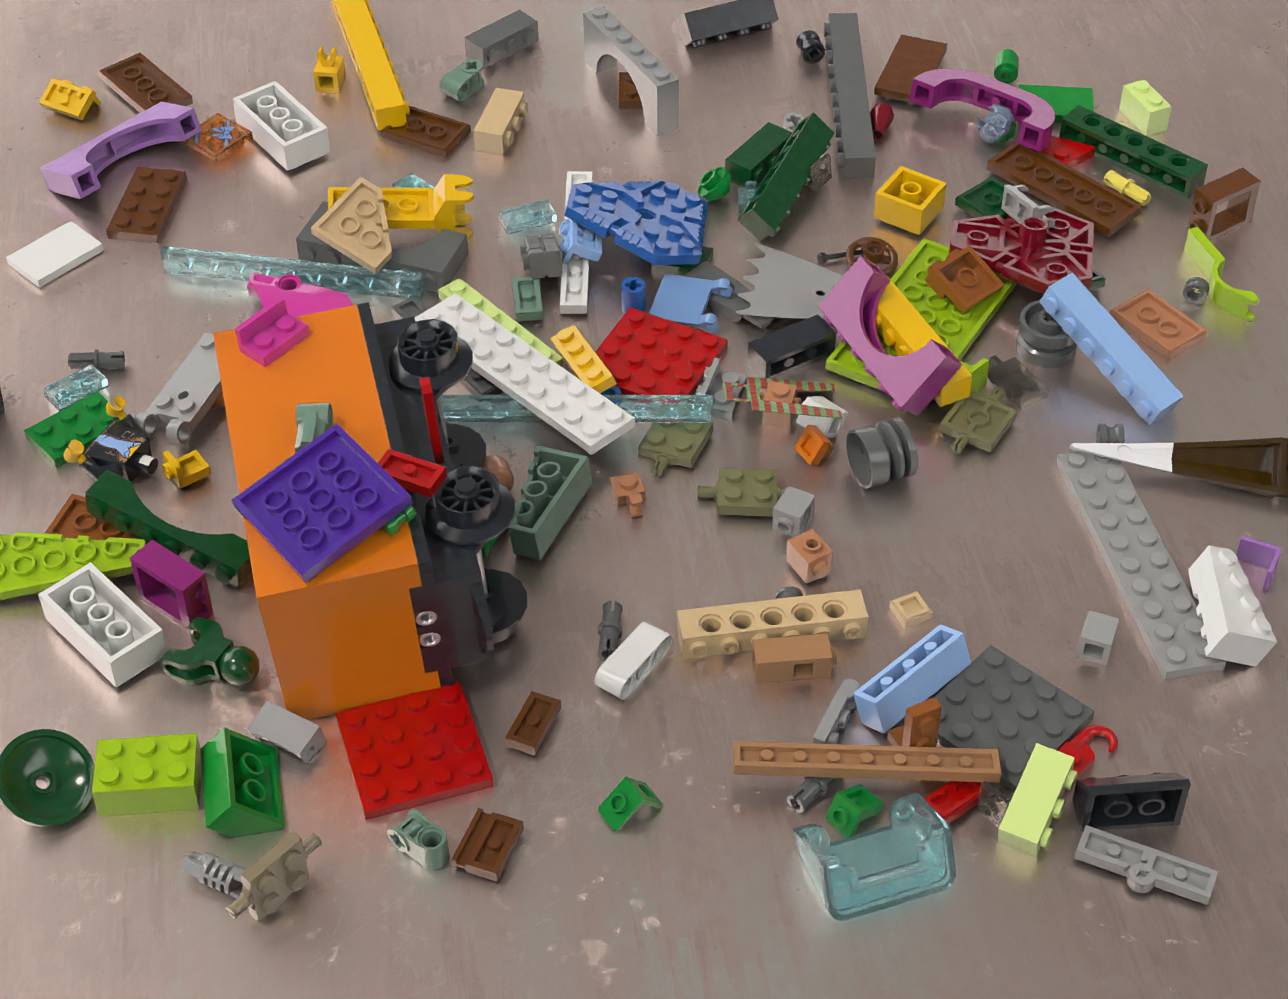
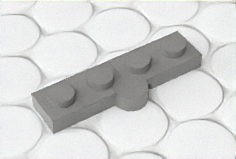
M1087 825L1074 859L1126 876L1128 886L1135 892L1147 893L1153 887H1157L1205 905L1209 903L1219 873L1217 870Z

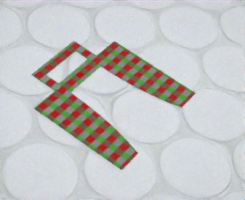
M748 376V384L723 382L725 400L750 402L752 411L842 418L840 410L762 401L760 399L759 388L767 389L769 381L795 385L798 391H835L834 384ZM732 386L746 387L747 399L733 398Z

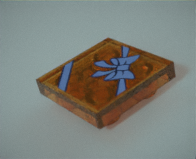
M217 113L200 124L201 132L182 143L217 162L224 159L226 155L234 150L243 147L245 143L253 139L252 131Z

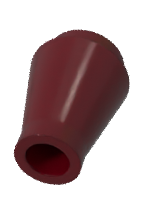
M879 103L870 111L874 140L884 139L894 119L892 107L885 103Z

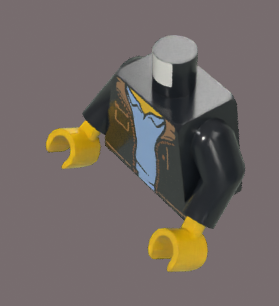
M116 395L114 398V403L119 408H115L108 401L106 413L111 417H118L120 421L113 420L85 451L80 441L72 440L68 446L69 448H66L64 452V459L67 462H79V467L95 480L106 470H109L132 482L141 471L152 475L158 467V460L152 457L149 438L132 415L125 413L126 402L119 395Z

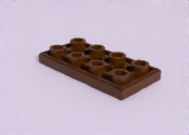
M901 34L875 85L874 94L885 99H898L909 104H916L910 101L913 78L924 72L939 68L947 51V43Z

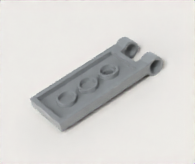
M205 332L146 412H138L134 416V419L148 437L155 434L158 425L163 421L168 422L166 437L169 441L180 444L187 443L196 426L221 394L222 385L213 333Z

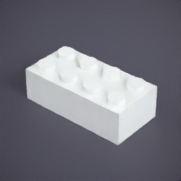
M276 81L233 98L236 123L287 171L330 153L327 127Z
M91 562L38 594L45 619L116 688L160 660L168 651L163 629Z

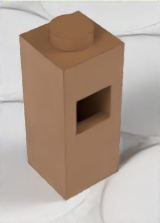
M828 633L753 639L752 664L756 684L831 678L832 665H837L836 647L830 646Z

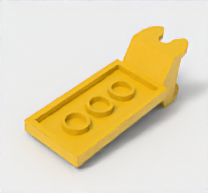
M444 174L434 190L433 188L378 187L382 190L388 228L434 229L435 226L438 232L442 229L467 234V240L471 239L473 231L455 226L467 225L472 222V217L464 213V204L472 202L474 194L457 189L472 186L473 179L464 175ZM328 187V209L350 187Z

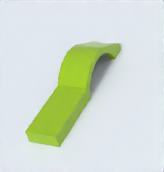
M1198 227L1188 229L1184 250L1209 279L1210 290L1208 295L1211 301L1220 309L1248 322L1254 321L1256 316L1249 309V304L1257 305L1260 299L1253 291L1232 288L1224 283L1221 277L1225 258Z

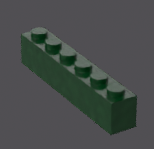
M814 112L797 124L738 219L759 241L768 235L773 237L781 229L782 225L780 222L792 211L791 204L802 194L800 189L812 178L810 175L811 171L818 167L822 161L820 156L831 146L830 140L834 132Z

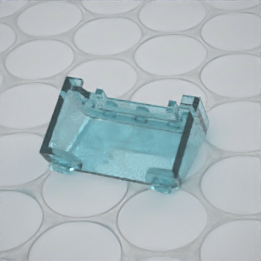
M918 792L897 799L889 809L890 825L829 842L826 830L818 824H808L793 829L796 848L826 910L834 919L839 921L850 920L942 892L954 883L956 865L951 826Z

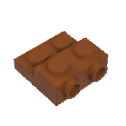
M970 245L961 251L955 249L943 262L940 260L934 262L927 269L928 275L925 278V281L941 299L948 296L962 314L998 293L1004 287V283Z

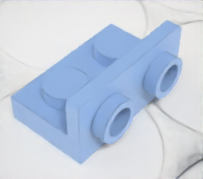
M570 218L564 219L559 229V234L562 235L559 246L562 252V262L567 264L573 254L598 262L602 255V236Z

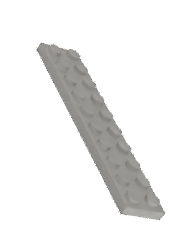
M1080 451L1057 455L1056 464L1164 681L1224 670L1225 660L1206 657L1204 648L1208 645V642L1202 638L1200 630L1204 625L1203 618L1197 616V605L1121 461Z

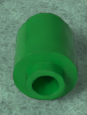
M1003 49L995 57L994 77L996 80L1006 84L1015 81L1018 77L1019 58L1013 50Z

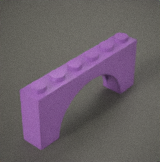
M160 102L41 167L40 170L49 191L82 199L101 188L97 175L117 159L150 145L169 141L183 142L201 132L202 128L194 108Z

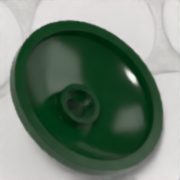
M38 729L23 733L13 739L0 754V802L12 816L26 824L38 827H53L65 824L80 815L93 797L94 761L84 745L67 733L52 729ZM36 781H45L47 788H39L36 785Z

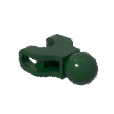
M196 617L187 627L194 646L185 650L169 649L160 659V665L168 677L187 685L199 684L207 680L222 682L223 679L233 685H246L257 677L260 670L259 658L253 650L246 646H234L232 640L224 638L223 630L218 622L202 617Z

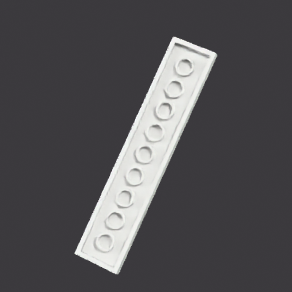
M456 293L415 317V322L436 319L452 325L458 333V337L465 340L473 351V365L471 368L589 454H594L635 427V418Z

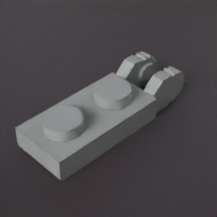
M850 678L842 682L813 735L812 743H838L839 729L846 728L850 715L855 713L857 709L853 693L860 688L857 681Z

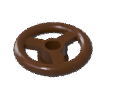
M863 237L857 239L849 245L846 251V261L850 268L855 263L854 252L859 247L863 251L865 259L876 265L878 263L889 265L882 270L886 276L891 275L898 265V255L895 249L888 242L879 238Z

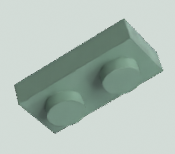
M512 278L516 321L543 319L539 278Z

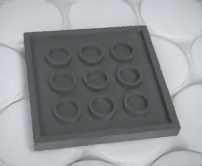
M990 645L935 696L942 706L937 743L945 748L998 749L1001 767L999 784L1014 794L1036 743L1057 751L1067 741L1070 742L1093 719L1095 711Z

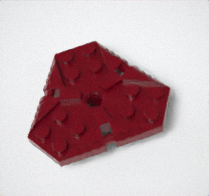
M1054 208L1053 212L1044 214L1047 218L1055 220V225L1051 228H1048V223L1041 218L1027 217L1022 219L1020 224L1009 214L1007 219H1003L998 214L955 220L952 226L949 254L955 249L961 251L970 245L994 273L998 272L1004 279L1011 280L1016 284L1019 283L1021 286L1028 287L1035 292L1045 293L1050 285L1071 273L1086 288L1091 287L1093 270L1094 223Z

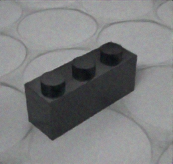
M817 314L748 342L747 363L761 378H778L830 356L835 350L836 332Z

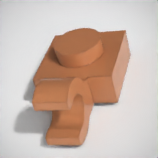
M638 472L611 477L610 488L617 505L627 504L631 517L642 516L643 511L640 504H643V500H646V490Z

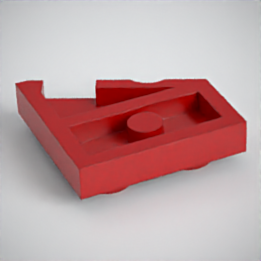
M1051 135L1048 146L1042 152L1073 168L1093 157L1095 147Z

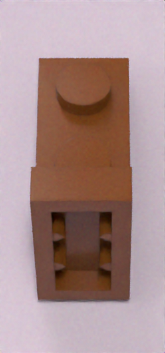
M934 697L906 708L904 725L888 731L887 739L892 746L936 747L942 709L938 700ZM916 780L920 786L928 782H931L927 780Z

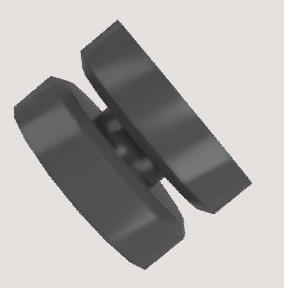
M1040 300L1029 303L1022 309L1016 341L1018 354L1024 361L1042 368H1059L1069 364L1075 358L1077 344L1063 331L1057 321L1045 311L1039 302Z

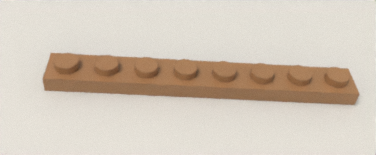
M733 741L734 775L1000 783L1001 778L998 749Z

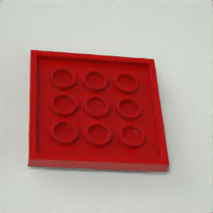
M630 307L595 353L613 375L617 383L614 386L621 390V396L670 413L680 414L697 391L698 386L702 384L706 367H711L714 358L720 359L726 351L728 340Z
M460 681L453 683L451 686L424 690L335 713L365 820L494 786L493 776Z

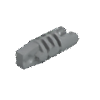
M195 851L185 855L181 864L182 870L197 877V881L202 884L208 885L222 893L224 892L236 899L240 897L243 887L241 874L247 870L246 868L237 866L208 852L201 854Z

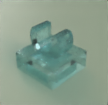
M746 181L745 188L737 189L739 213L744 211L757 190L756 181Z

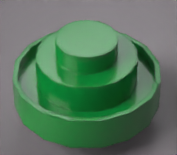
M722 166L707 171L700 179L698 195L707 202L723 199L730 191L731 173Z

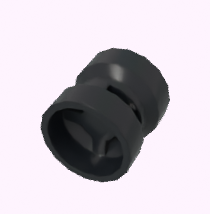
M804 31L797 37L796 45L806 63L814 64L823 59L825 48L815 31Z

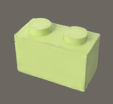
M1146 80L1123 85L1119 110L1145 136L1167 131L1172 106Z

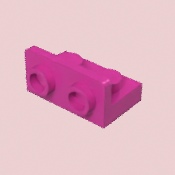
M280 297L235 329L240 352L264 367L310 335L309 326L289 314L285 300Z

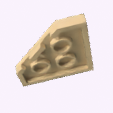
M360 177L311 227V234L376 275L392 258L382 190Z

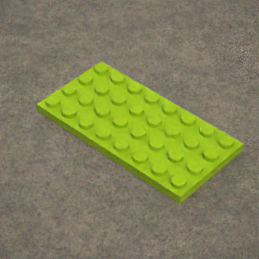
M923 238L891 278V281L961 361L1017 284L1011 280L1004 279L1000 273H995L1004 283L1001 291L962 314L948 296L941 299L925 281L928 275L927 269L937 260L941 262L946 260V257L949 255V247ZM877 331L878 338L885 351L890 356H897L896 352L891 346L886 345L883 337ZM841 341L826 360L825 369L881 390L878 387L879 380L865 371L864 366L866 364L850 352L852 347L849 344Z

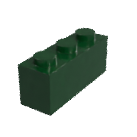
M770 122L764 125L725 159V168L732 176L730 182L749 191L758 183H761L792 132Z

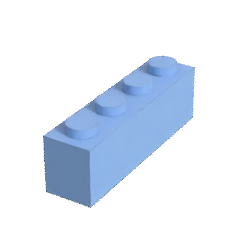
M940 624L856 690L853 696L861 723L883 734L905 717L906 708L927 700L969 666L971 660L964 633Z

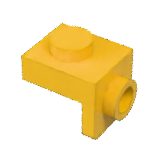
M168 450L163 452L165 464H162V470L169 481L173 479L180 489L211 475L210 466L197 450L177 459Z

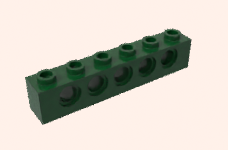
M1080 105L1062 118L1059 137L1094 146V156L1186 199H1189L1195 193L1196 188L1204 185L1208 164Z

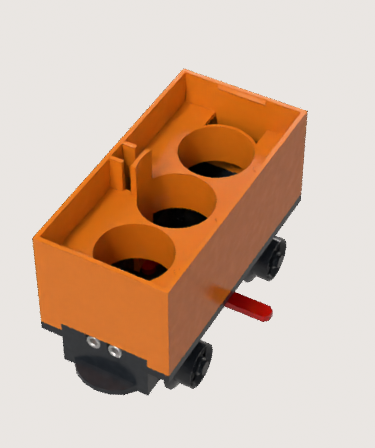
M369 302L296 316L297 319L309 326L310 335L266 367L240 352L235 329L213 333L239 494L296 453L295 443L298 430L296 425V407L298 403H331L333 426L338 424L377 463L385 452L391 449L446 467L447 477L432 498L404 489L411 496L413 501L411 506L417 513L413 520L402 523L399 526V531L393 536L379 528L307 583L293 571L244 518L256 597L286 710L307 720L335 715L336 712L424 690L453 685L450 668L494 659V644L506 640L514 633L518 622L522 619L527 609V591L521 581L508 572L484 568L481 549L489 540L496 538L509 527L515 516V500L508 488L500 484L492 472L481 467L486 459V443L481 435L470 427L445 422L441 395L450 386L455 385L467 376L473 365V351L465 340L458 337L454 327L445 321L427 319L415 322L414 317L374 324Z

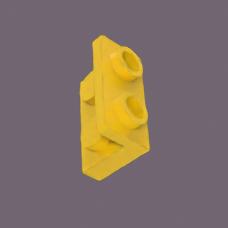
M52 78L39 104L43 108L82 121L90 106L99 107L101 101L95 96L96 92L87 86L81 88L69 80L63 79V81Z

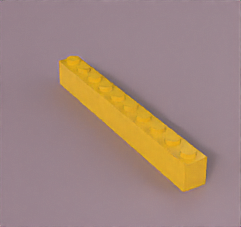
M331 0L377 129L383 130L389 125L392 128L405 126L407 122L406 115H410L408 101L404 100L402 86L399 87L397 73H394L392 60H389L387 47H384L383 37L379 35L378 24L374 21L369 1Z

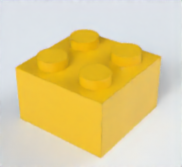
M900 166L876 192L874 218L920 235L944 208L947 183Z

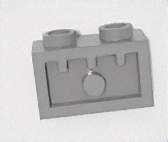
M714 358L711 367H706L704 384L699 385L697 388L696 402H700L699 414L732 420L739 402L725 400L723 382L747 384V375L720 370V359ZM732 386L733 398H741L745 387Z

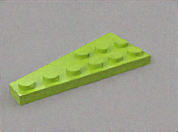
M16 532L13 535L0 534V600L43 592L90 562L108 579L134 574L130 557L137 550L143 548L146 542L144 539L109 537L106 540H91L89 536L81 535L74 539L64 538L62 534Z

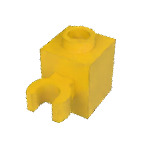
M320 46L317 52L318 60L313 70L315 91L340 93L346 77L344 57L337 56L335 47H332L330 55H326L323 47Z

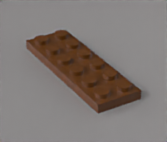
M1018 141L987 161V170L1014 185H1025L1029 189L1028 193L1055 208L1094 223V229L1108 237L1141 214L1142 205L1042 151L1038 152L1018 144Z

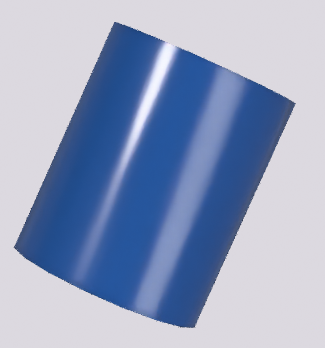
M629 277L621 283V304L624 313L630 307L643 312L646 309L645 282L640 278Z

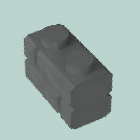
M543 234L541 237L538 235L526 236L524 239L525 245L520 246L523 269L529 270L532 279L545 278L546 275L548 277L561 276L562 260L556 236L554 234Z

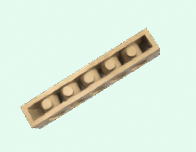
M861 589L677 610V635L682 659L752 651L753 639L828 633L829 642L867 637L868 613Z

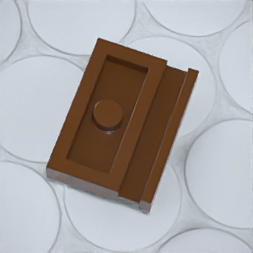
M478 808L451 859L452 868L457 869L461 867L466 869L468 873L498 881L524 830L523 821L495 812L488 814L483 812V809Z

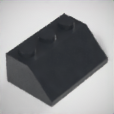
M1152 773L1149 775H1120L1117 777L1076 780L1072 801L1080 831L1083 832L1086 825L1102 831L1180 825L1191 784L1188 778L1177 773Z

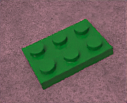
M97 391L25 429L24 432L26 439L55 468H58L67 463L64 459V452L66 448H69L68 446L72 440L80 441L85 451L113 420L119 422L120 419L118 417H111L106 413L108 401Z

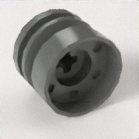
M899 417L888 419L887 422H878L875 427L868 425L850 430L847 434L846 449L850 467L858 483L863 488L870 489L886 484L889 478L894 481L900 480L902 477L915 475L918 468L916 445L910 429Z

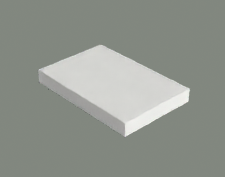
M70 221L9 255L6 259L9 266L40 288L101 253L104 249L101 242Z

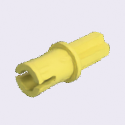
M1110 170L1104 178L1107 180H1103V184L1134 202L1146 206L1151 200L1150 193L1136 185L1133 179H1126L1114 170Z

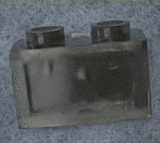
M996 355L990 357L987 377L999 389L1003 388L1007 399L1012 401L1019 409L1048 398L1049 389L1016 357L1004 362Z

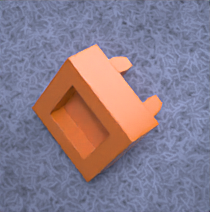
M807 425L794 448L809 465L818 466L822 458L829 457L835 447L831 445V442L816 425Z

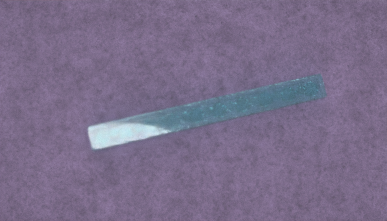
M163 246L160 252L164 273L244 282H249V277L253 273L275 277L294 274L300 278L301 283L339 292L405 299L415 297L417 300H422L424 295L423 276L419 272L380 269L375 275L361 266Z
M441 395L445 422H545L509 395ZM603 395L633 416L635 422L711 423L713 395Z

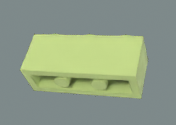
M1036 743L1000 824L998 842L1037 857L1041 846L1047 848L1053 833V829L1049 826L1053 817L1060 818L1066 800L1062 799L1065 789L1072 790L1078 772L1073 770L1075 757Z

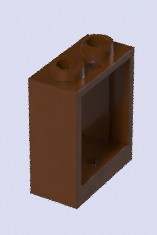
M1242 167L1196 188L1187 230L1198 227L1212 241L1251 223L1261 181ZM1228 201L1227 208L1216 214L1217 205Z

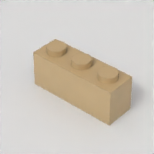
M501 88L495 89L473 130L475 151L504 155L507 147L512 145L515 132H518L520 129L522 118L526 117L528 112V103L525 102L524 92Z

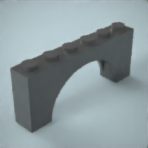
M325 201L321 203L296 238L300 260L438 292V289L451 283L469 255L467 234L442 229L435 237L424 243L404 248H391L392 258L375 275L311 234V227L328 211V202Z

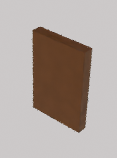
M409 106L410 115H406L407 122L405 126L394 128L391 125L386 126L381 131V135L384 139L446 158L471 132V126L464 122Z

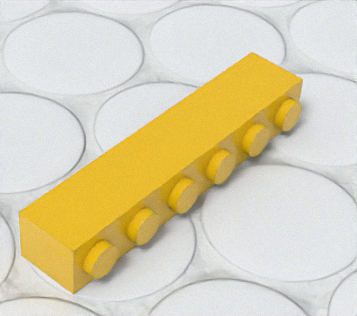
M889 278L890 283L880 298L876 313V329L883 337L886 345L891 346L897 356L916 352L931 339L948 348ZM963 364L933 398L940 407L970 397L972 375Z

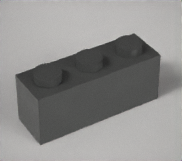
M519 9L465 36L466 57L468 59L480 60L483 64V69L538 42V21Z

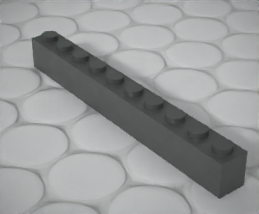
M829 13L828 23H824L823 33L825 37V51H827L826 60L828 79H830V93H832L831 107L833 108V123H835L834 133L836 152L838 153V168H843L844 178H874L876 156L857 13Z

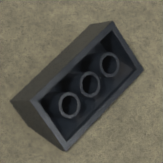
M736 0L684 13L671 26L685 46L693 44L694 48L708 44V40L715 39L716 42H721L729 39V35L737 34V37L750 34V30L758 28L759 32L771 29L772 24L779 19L773 0Z

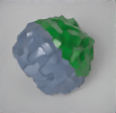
M993 104L988 109L994 115L988 114L985 122L977 118L978 133L984 141L990 144L998 145L1015 136L1016 120L1011 110L1007 107Z

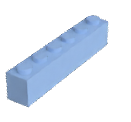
M1073 273L1048 287L1039 301L1045 311L1057 321L1063 331L1073 339L1081 351L1090 358L1099 371L1106 376L1118 390L1119 394L1131 404L1137 414L1149 426L1174 410L1184 396Z

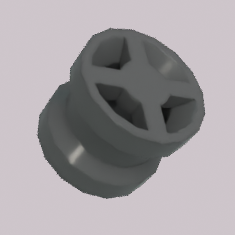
M1098 424L1096 443L1125 442L1123 424H1116L1114 427Z

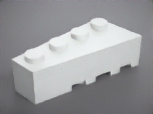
M1209 545L1188 569L1193 596L1199 599V605L1196 607L1197 616L1203 618L1204 623L1200 629L1201 635L1208 642V645L1204 648L1206 657L1256 666L1276 645L1277 640L1271 630L1270 623L1260 607V602L1255 597L1249 585V580L1238 562L1237 555L1228 548Z

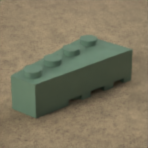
M536 445L533 452L534 459L529 464L528 477L526 482L522 484L521 497L516 502L515 516L508 530L514 554L541 560L593 482L588 456Z

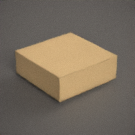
M918 591L890 601L891 611L905 629L932 619L933 612Z

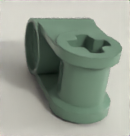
M477 59L465 60L461 65L442 77L440 90L459 102L466 101L472 94L484 87V80L481 77L482 62Z
M415 808L407 812V818L396 827L391 826L387 830L390 842L399 851L406 853L426 869H441L450 860L445 830L426 818L423 813Z

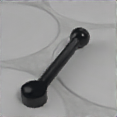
M862 250L854 252V256L862 255L864 257ZM822 252L817 255V260L820 264H824L831 259L846 257V252L828 255Z

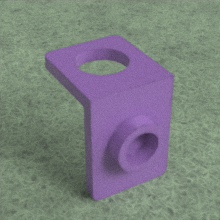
M1242 536L1236 554L1238 560L1268 569L1263 590L1268 591L1277 569L1282 548Z

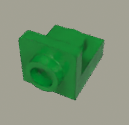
M859 784L836 793L826 815V820L849 838L854 836L860 821L880 814L885 803L863 785Z

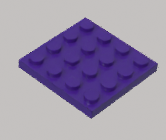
M335 424L231 500L238 512L305 583L413 504L411 496L338 424Z

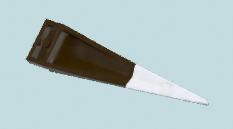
M1288 438L1177 443H1073L1069 447L1072 450L1271 498L1275 496L1288 498Z

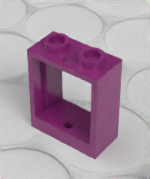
M153 540L130 557L140 600L187 630L189 624L196 617L209 619L214 614L206 575L203 571Z

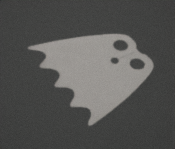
M755 244L756 247L765 253V256L763 258L748 259V262L759 269V273L743 276V279L754 286V290L738 294L739 297L748 301L751 306L735 313L740 315L807 319L818 314L824 319L825 314L818 305L843 276L807 260L770 247ZM823 291L825 295L819 296L816 292Z

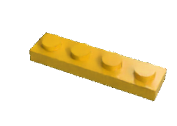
M574 325L561 330L557 335L550 338L554 347L576 377L592 389L602 393L617 384L613 375Z

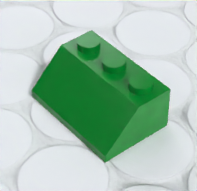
M224 727L200 748L206 828L232 838L282 830L285 827L277 749Z

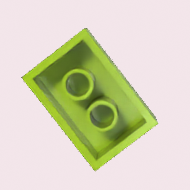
M197 733L97 740L92 795L99 817L199 810L202 767Z

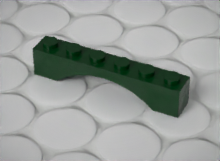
M106 470L85 492L87 512L94 518L102 519L114 525L122 532H128L139 539H144L146 544L151 540L157 542L201 571L216 577L223 584H229L238 589L252 573L247 540L233 533H197L165 522L154 515L142 503L135 492L132 482L109 470Z

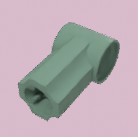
M331 403L297 404L296 425L298 430L295 443L296 453L333 427Z

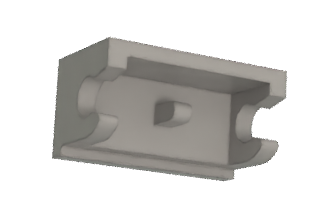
M1008 184L1004 186L1002 210L1020 224L1024 218L1037 217L1045 220L1048 223V228L1054 227L1055 220L1044 215L1055 210L1052 206H1038L1022 193V191L1026 192L1029 190L1025 185L1011 186Z
M266 701L247 728L248 732L254 735L255 738L259 740L265 739L296 754L297 757L306 763H309L327 742L319 725L269 701Z

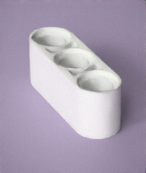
M646 621L642 622L600 666L595 676V685L621 700L626 699L668 654L673 643V636Z

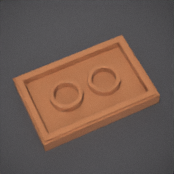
M1149 289L1111 309L1109 312L1122 328L1168 361L1206 339L1208 334L1206 329Z

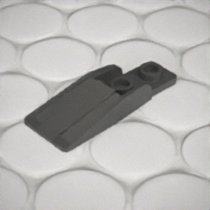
M704 261L684 275V277L707 280L722 278L730 280V287L733 288L731 296L725 298L712 293L707 307L731 322L737 323L743 317L756 326L765 328L777 319V317L736 314V311L745 310L751 306L748 301L739 297L738 294L750 292L751 290L709 261Z

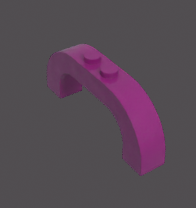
M936 69L924 72L913 78L910 95L911 102L932 109L945 101H961L990 112L992 111L988 109L989 106L993 104L1009 108L1016 122L1021 124L1018 144L1041 152L1050 142L1055 112L1045 100L1032 93L988 76L960 69Z

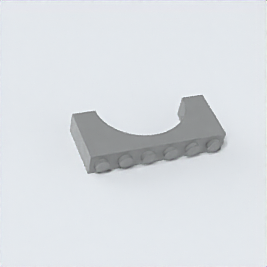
M605 6L583 13L585 63L597 74L617 67L618 60L625 67L637 88L644 111L645 124L657 136L678 129L679 79Z

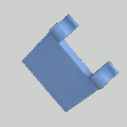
M664 274L649 314L685 326L698 327L707 332L716 333L720 326L716 322L717 316L710 313L704 314L712 293L729 298L733 288L730 287V280L725 278L707 280Z

